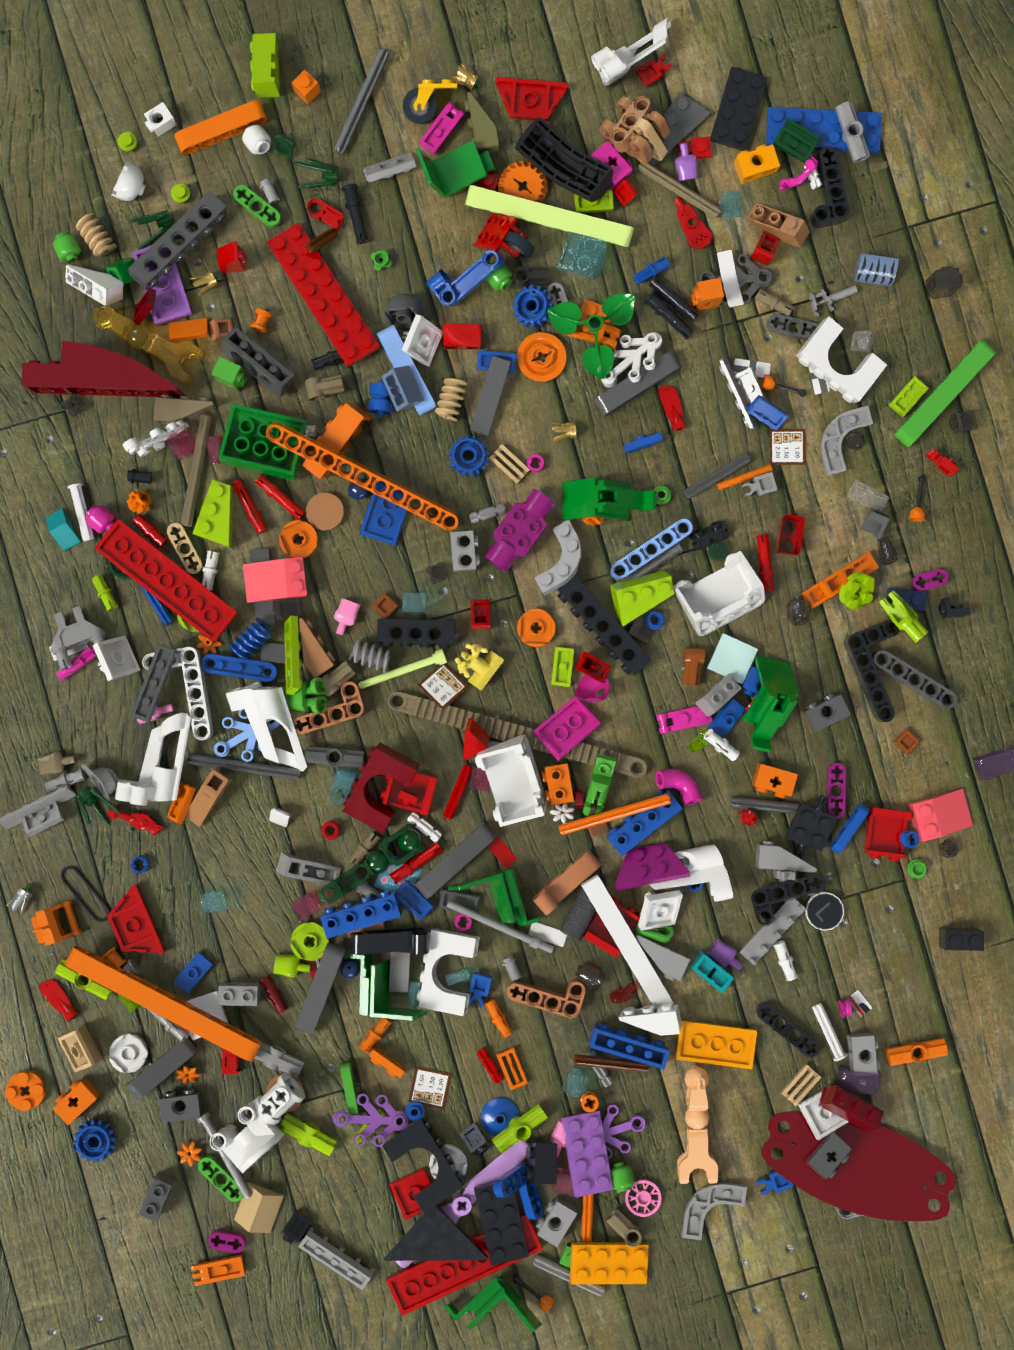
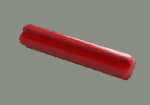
M463 765L443 814L447 819H453L473 770L471 766Z

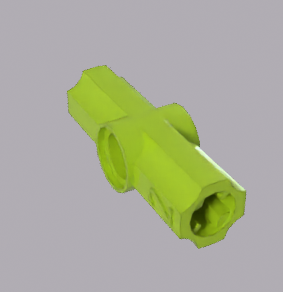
M63 958L58 964L55 974L74 983L77 988L85 989L104 1000H107L111 995L112 990L89 979L88 983H84L81 979V974L65 965L66 958Z
M537 1104L523 1116L512 1118L509 1126L491 1140L500 1153L503 1154L518 1141L527 1140L531 1135V1131L547 1120L548 1117L539 1104Z
M289 1113L285 1115L279 1126L280 1130L295 1137L296 1141L308 1148L313 1147L327 1156H330L338 1141L320 1131V1128L314 1123L304 1122Z

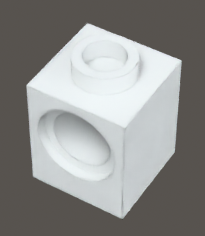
M164 102L144 114L147 119L144 123L151 133L155 131L158 137L177 125ZM158 118H163L160 123H155Z

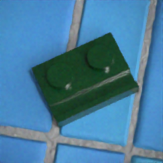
M788 118L774 140L773 145L805 164L820 137Z

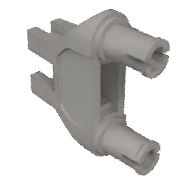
M80 606L72 608L77 623L68 626L62 612L54 614L59 629L52 642L51 653L56 655L60 670H66V666L68 669L73 667L67 653L68 649L88 642L96 644L105 641L104 638H106L104 630L85 620Z

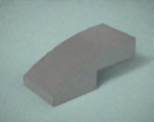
M410 951L391 952L389 992L409 991Z

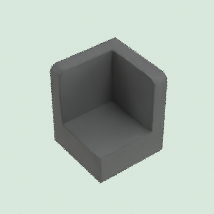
M870 508L861 529L874 534L876 538L880 539L890 518L887 514Z

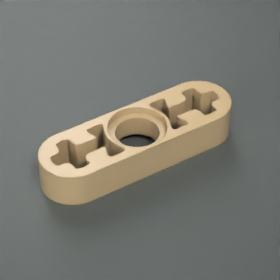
M639 118L634 124L633 129L637 135L642 136L649 143L653 158L662 161L668 152L653 126L647 120Z
M179 523L170 524L167 528V535L186 571L194 575L201 573L204 564L187 531ZM175 527L181 529L179 535L182 539L186 537V540L179 541L176 535H172ZM189 544L190 552L182 554L180 551L181 545ZM191 557L195 563H199L197 570L190 569L192 563L189 559L185 561V558Z

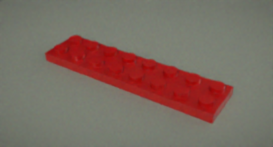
M298 222L267 241V245L349 368L378 350L380 345L319 252L310 253L306 249L307 243L311 240Z
M119 519L116 520L94 548L213 643L218 640L238 615V612Z
M523 1213L520 1217L529 1256L543 1250V1246L531 1220ZM483 1232L471 1239L488 1255L486 1260L421 1261L387 1277L386 1282L403 1316L524 1258L491 1266Z

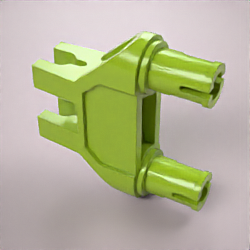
M895 590L890 592L888 596L893 600V603H890L886 597L879 601V603L899 630H905L915 643L918 642L928 631L918 620V614Z

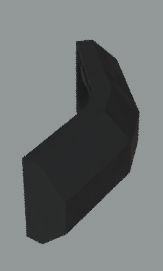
M537 117L526 128L517 141L515 149L540 172L559 186L590 202L602 199L611 185L614 172L612 167L573 147L540 117Z

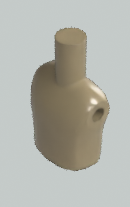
M59 751L38 756L41 776L63 773L64 765L76 763L75 756L63 758L62 753Z

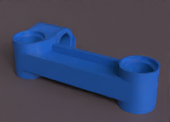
M488 250L455 281L452 282L447 273L440 269L426 283L442 304L452 307L457 306L470 292L503 266L504 257L499 252ZM495 255L496 262L492 265L490 259ZM452 292L453 299L449 302L447 297Z

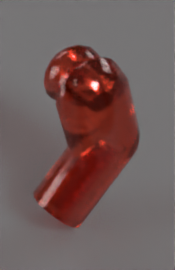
M629 982L624 990L612 991L609 994V998L613 1003H626L637 987Z

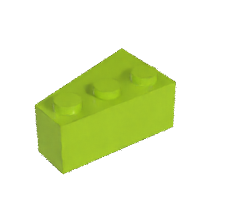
M276 33L253 34V41H250L252 91H255L257 98L280 97L279 49Z
M212 479L192 534L233 549L234 489L230 485Z
M666 571L610 585L616 620L622 626H625L674 594L671 575Z

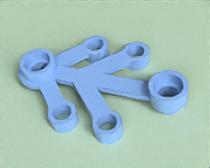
M244 709L239 710V716L243 719H247V716L244 717L242 715V711ZM225 717L222 720L224 728H235L244 732L227 742L220 741L214 746L215 754L219 757L227 756L230 753V748L248 738L246 749L241 757L246 762L253 760L256 736L251 724L235 721L231 717ZM227 719H230L232 722L229 727L225 725ZM275 720L273 723H266L270 736L273 729L280 725ZM221 745L225 748L223 753H220L218 751V748ZM246 752L251 754L249 760L244 757Z

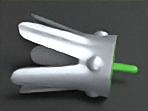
M28 885L27 889L20 887L17 894L6 906L14 900L11 906L12 911H16L24 900L21 909L22 915H24L28 902L33 895L28 890L30 885Z

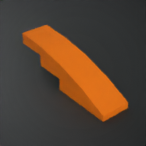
M867 552L805 590L801 595L809 608L813 609L838 594L843 584L846 585L849 581L847 578L851 574L858 571L870 574L878 569L879 566L870 552Z

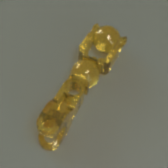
M101 306L93 310V322L99 329L110 330L122 340L129 342L133 348L143 349L148 354L166 363V368L172 378L190 385L192 378L182 369V364L186 358L190 357L203 360L206 356L204 350L189 341L171 343L159 335L150 332L146 326L136 325L131 319L117 314L109 306Z

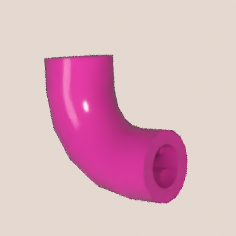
M663 769L656 772L655 780L659 789H677L681 793L685 805H693L703 800L696 781L687 773L678 769Z

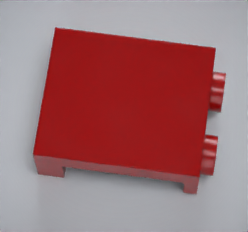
M416 772L410 785L406 786L386 775L385 780L388 781L387 789L383 788L380 799L383 800L384 805L428 816L438 778ZM402 789L418 796L419 799L416 805L411 804L410 807L401 803V799L398 798L400 790Z
M869 807L864 853L869 854L870 858L881 859V856H888V860L900 861V858L906 859V854H904L905 847L900 844L899 840L901 838L899 836L901 837L902 831L907 830L908 820H911L912 813Z
M612 896V900L628 927L632 930L640 919V916L637 915L638 911L631 906H628V908L622 906V901ZM596 912L583 938L617 958L621 951Z

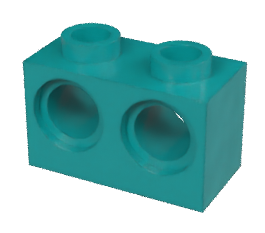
M702 951L698 953L689 965L692 970L721 993L725 991L734 979L731 974Z

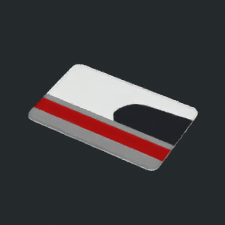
M859 990L847 998L860 1017L872 1009V1006Z

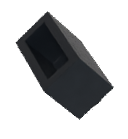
M939 927V947L944 950L984 951V931L978 928Z
M529 1142V1147L526 1149L528 1167L526 1168L525 1175L527 1183L556 1184L557 1143Z

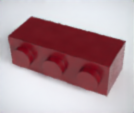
M837 1085L824 1087L819 1101V1106L865 1131L879 1130L884 1111Z

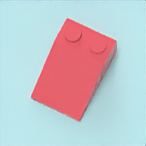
M303 557L243 564L247 603L304 598L307 596Z
M963 788L907 803L909 812L912 813L913 828L919 835V841L924 842L973 826Z

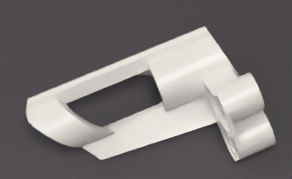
M259 681L226 692L231 711L245 709L264 758L292 766L300 771H304L307 768L282 687H262ZM275 720L286 729L294 753L274 747L266 724L268 721Z
M188 713L173 715L163 721L161 726L152 729L139 781L118 779L115 794L116 800L147 806L148 802L177 800L191 716ZM180 730L173 769L161 768L160 759L164 737Z

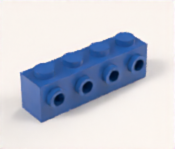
M660 790L653 797L669 794L670 804L627 816L623 819L624 823L621 826L615 825L608 831V840L621 856L682 810V807L668 790Z
M385 890L379 893L380 896L372 898V895L361 898V901L357 903L349 901L343 903V907L337 909L335 906L324 909L320 919L326 938L328 939L401 917L403 911L397 892Z
M603 1023L593 1025L588 1042L590 1048L663 1070L665 1069L670 1052L668 1046H665V1042L660 1040L652 1042L640 1034H636L635 1037L629 1035V1032L623 1029L615 1031L610 1029L609 1025Z

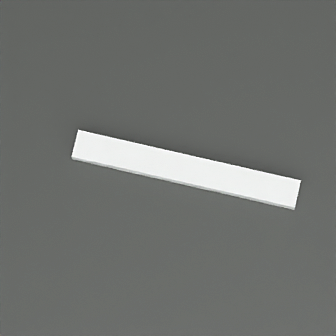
M598 874L582 883L581 886L652 1005L659 1007L665 1003L674 1004Z

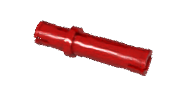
M264 474L258 477L259 480L256 479L255 483L267 492V496L275 499L296 520H300L303 517L302 515H305L306 511L281 491L278 484L272 483Z
M242 478L233 481L231 485L247 513V519L251 520L258 535L266 532L268 527H266L261 517L262 513L257 509ZM242 491H243V493H244V495H245L247 501L249 502V504H247V502L245 501V499H244V497H243V495H242V493H241ZM250 509L253 510V512H254V514H255V516H256L258 522L255 520V518H254V516H253V514H252V512H251Z
M763 534V543L762 536H756L760 564L759 576H761L764 586V593H768L767 585L769 586V592H774L772 578L774 570L771 569L768 534Z
M436 841L408 862L405 861L401 867L390 873L389 876L397 884L409 874L413 875L416 869L443 852L442 848Z

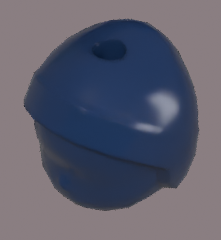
M353 482L348 488V495L355 500L364 499L369 492Z
M354 958L345 959L340 966L342 976L346 979L355 978L360 972L359 962Z

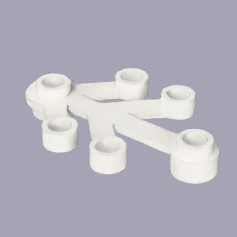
M653 332L647 334L644 338H631L629 335H623L620 338L623 348H629L630 346L640 347L637 350H612L614 352V359H626L610 370L605 378L601 379L603 385L607 388L615 386L617 384V376L632 363V370L629 371L628 376L631 382H638L641 379V358L645 352H647V357L643 360L645 369H654L656 366L654 361L655 351L662 344L660 334Z
M184 420L172 422L165 427L167 431L156 428L149 433L151 435L150 438L139 442L134 437L124 442L123 447L130 455L138 453L140 457H143L150 453L148 448L153 446L155 451H159L166 446L164 442L177 435L179 437L187 433L189 425Z

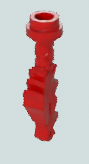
M111 808L109 809L108 817H111V819L120 818L129 821V824L136 826L137 830L150 831L152 837L164 829V826L156 824V821L144 812H141V814L139 812H132L130 814L120 811L121 813L117 814Z

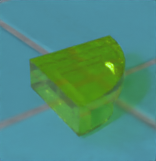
M707 729L690 743L688 749L691 752L706 746L708 741L704 739V735L708 731Z

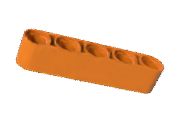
M254 100L176 132L174 137L181 154L189 155L241 134L249 126L262 125L267 122L268 118L261 101Z

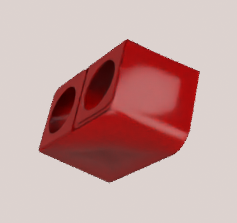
M443 324L444 349H481L482 325Z
M786 514L781 517L776 554L796 556L800 553L805 524L802 516ZM786 521H792L795 524L796 530L794 533L786 534L783 531L782 526ZM783 540H790L792 542L793 549L791 552L784 553L781 551L780 543Z

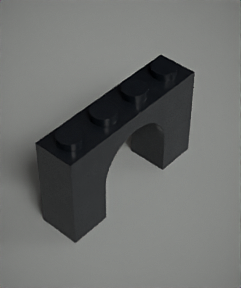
M421 1118L387 1141L382 1147L392 1162L414 1148H424L435 1156L438 1163L436 1179L428 1187L413 1196L423 1213H426L466 1184L464 1183L465 1177L460 1170L457 1171L453 1165L455 1163L450 1153L446 1154L442 1148L444 1146L439 1136L435 1137L432 1132L433 1126L430 1121Z

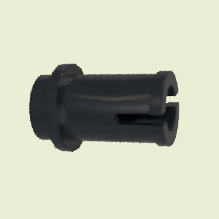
M135 469L128 470L127 481L131 482V484H134V482L152 483V472L136 471Z

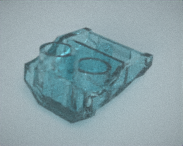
M567 232L568 238L556 268L595 280L601 273L606 258V242L590 236Z

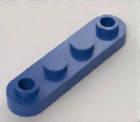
M207 654L201 660L202 669L212 674L271 682L278 675L277 667L267 662ZM213 660L215 662L214 667L209 666V661ZM267 669L272 671L270 676L265 674Z

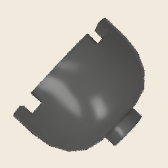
M407 293L399 294L388 301L384 318L389 325L395 324L399 325L401 330H410L415 316H423V308L420 301L414 296Z

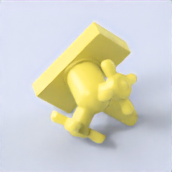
M466 644L465 648L471 649L472 655L466 651L461 652V657L466 662H461L459 657L455 658L459 673H464V676L468 678L470 675L467 669L471 668L475 671L468 682L482 691L504 660L492 651L488 653V649L482 648L481 644ZM480 652L488 653L485 659L479 656Z

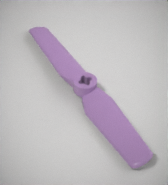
M527 1141L515 1143L472 1178L463 1193L456 1195L453 1201L440 1206V1208L457 1223L460 1216L467 1215L471 1211L472 1204L476 1202L474 1187L495 1182L526 1158V1149L529 1147V1143ZM459 1201L462 1203L466 1202L465 1208L463 1206L458 1207ZM395 1261V1262H396L401 1268H406V1267H407L408 1265H410L413 1261Z

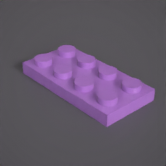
M151 246L132 252L134 261ZM163 252L161 256L164 258H168L171 256V254L169 252ZM176 263L172 265L173 269L167 275L163 274L159 278L158 284L152 288L157 290L152 311V317L156 326L193 314ZM155 265L147 267L150 271H155L158 268Z
M595 1110L594 1112L561 1117L574 1197L577 1198L613 1190L600 1111Z

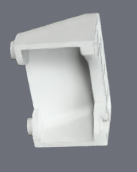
M741 551L728 555L724 568L692 584L689 580H681L673 586L674 592L698 636L707 635L764 603V586Z
M525 734L477 753L475 762L478 768L486 772L496 802L493 816L495 821L499 822L500 827L545 815L547 808L545 790Z

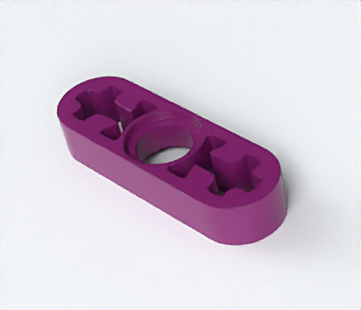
M831 763L827 767L826 798L828 800L826 801V811L835 815V812L831 811V808H835V802L831 801V798L841 799V802L837 801V807L841 809L837 812V819L843 817L846 811V769L840 763ZM835 766L841 770V773L837 774V780H841V783L831 782V779L835 780V774L832 773V769H835ZM834 785H838L841 788V793L838 796H834L831 793V788Z

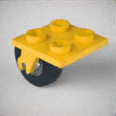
M422 80L423 84H418V88L410 90L403 99L405 116L416 124L429 122L437 110V102L433 95L434 90L458 89V84L454 83V80H442V84H435L434 80Z

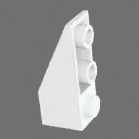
M69 264L66 265V283L105 306L123 300L122 281L110 274Z
M665 1003L659 1007L647 1005L641 1009L628 1007L622 1010L619 1016L620 1021L660 1036L680 1034L682 1029L679 1006L672 1003Z

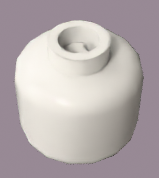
M260 125L247 127L242 137L243 143L253 154H264L270 148L271 138Z

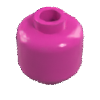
M94 505L86 514L87 524L96 532L102 534L106 531L108 532L112 527L115 515L103 505Z

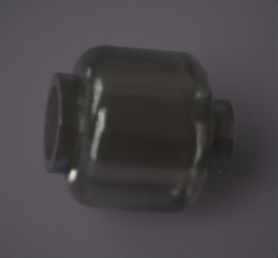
M803 596L793 597L786 604L787 620L792 622L793 625H806L811 620V602L804 599Z
M586 961L583 965L579 964L575 975L578 976L577 981L591 990H594L596 987L600 988L605 977L603 968L590 961Z

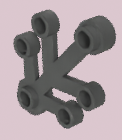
M741 254L737 259V264L740 267H746L752 274L746 275L735 265L739 288L741 289L745 283H753L746 292L741 293V296L746 295L748 297L747 301L743 300V305H746L751 300V296L760 287L765 288L772 283L773 275L766 268L759 269L749 260L746 254ZM740 258H745L746 263H741ZM705 271L700 275L699 282L703 281L704 278L711 280L721 278V276H714L712 272ZM760 276H765L766 281H761ZM722 300L721 304L728 305V302Z

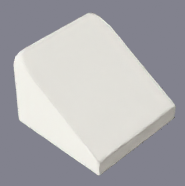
M275 807L271 810L269 820L287 827L292 815Z

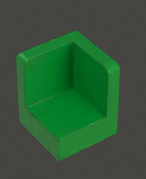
M134 258L121 259L105 267L107 274L122 281L124 286L134 280L129 275L128 268L135 261Z

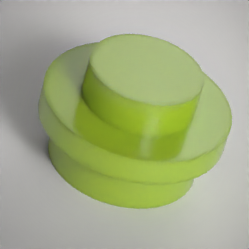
M124 132L118 137V145L123 151L130 152L136 148L137 139L134 134Z
M176 184L171 190V196L175 202L185 203L190 198V190L184 184Z

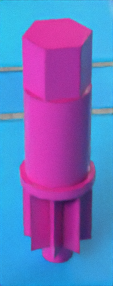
M88 647L80 654H77L71 660L73 667L68 669L66 666V670L56 672L57 676L63 681L82 666L87 665V663L97 657L94 648Z

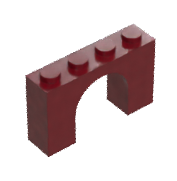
M380 742L377 747L373 746L368 753L370 759L368 763L364 762L359 771L362 774L360 779L356 778L351 788L354 790L351 795L347 794L343 801L345 807L342 812L383 834L395 811L379 803L371 796L368 788L369 779L376 775H387L409 786L421 764Z

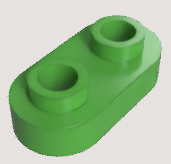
M639 921L635 925L637 934L662 943L669 942L674 934V930L670 925L642 931L638 926Z

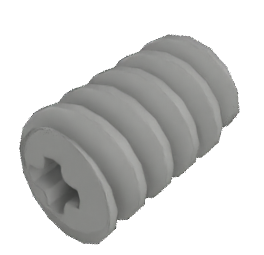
M358 639L352 647L348 661L354 657V663H358L361 659L362 666L368 662L370 669L376 665V671L383 667V673L385 674L391 658L390 649L382 653L381 646L376 651L375 644L368 648L367 641L361 645V639Z

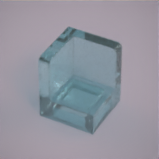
M741 191L722 193L719 200L722 219L741 217L739 200Z
M403 593L402 612L426 613V594Z
M208 891L200 894L202 913L223 911L229 908L228 904H225L223 891Z

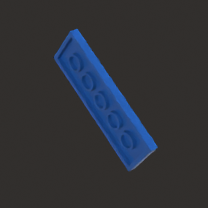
M768 107L766 123L767 146L773 144L786 120L789 118L820 137L814 150H821L825 146H831L836 151H849L847 143L842 139L843 131L835 110ZM856 112L858 121L863 125L862 133L869 153H879L882 113ZM849 130L850 134L856 135L854 130Z

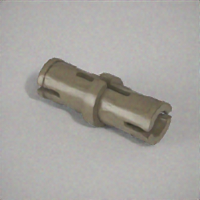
M760 288L755 297V300L757 299L769 306L770 310L774 309L785 316H789L794 308L793 305L779 299L780 296H774Z
M371 831L362 844L357 846L358 849L347 860L353 867L360 864L379 840H381L373 831Z

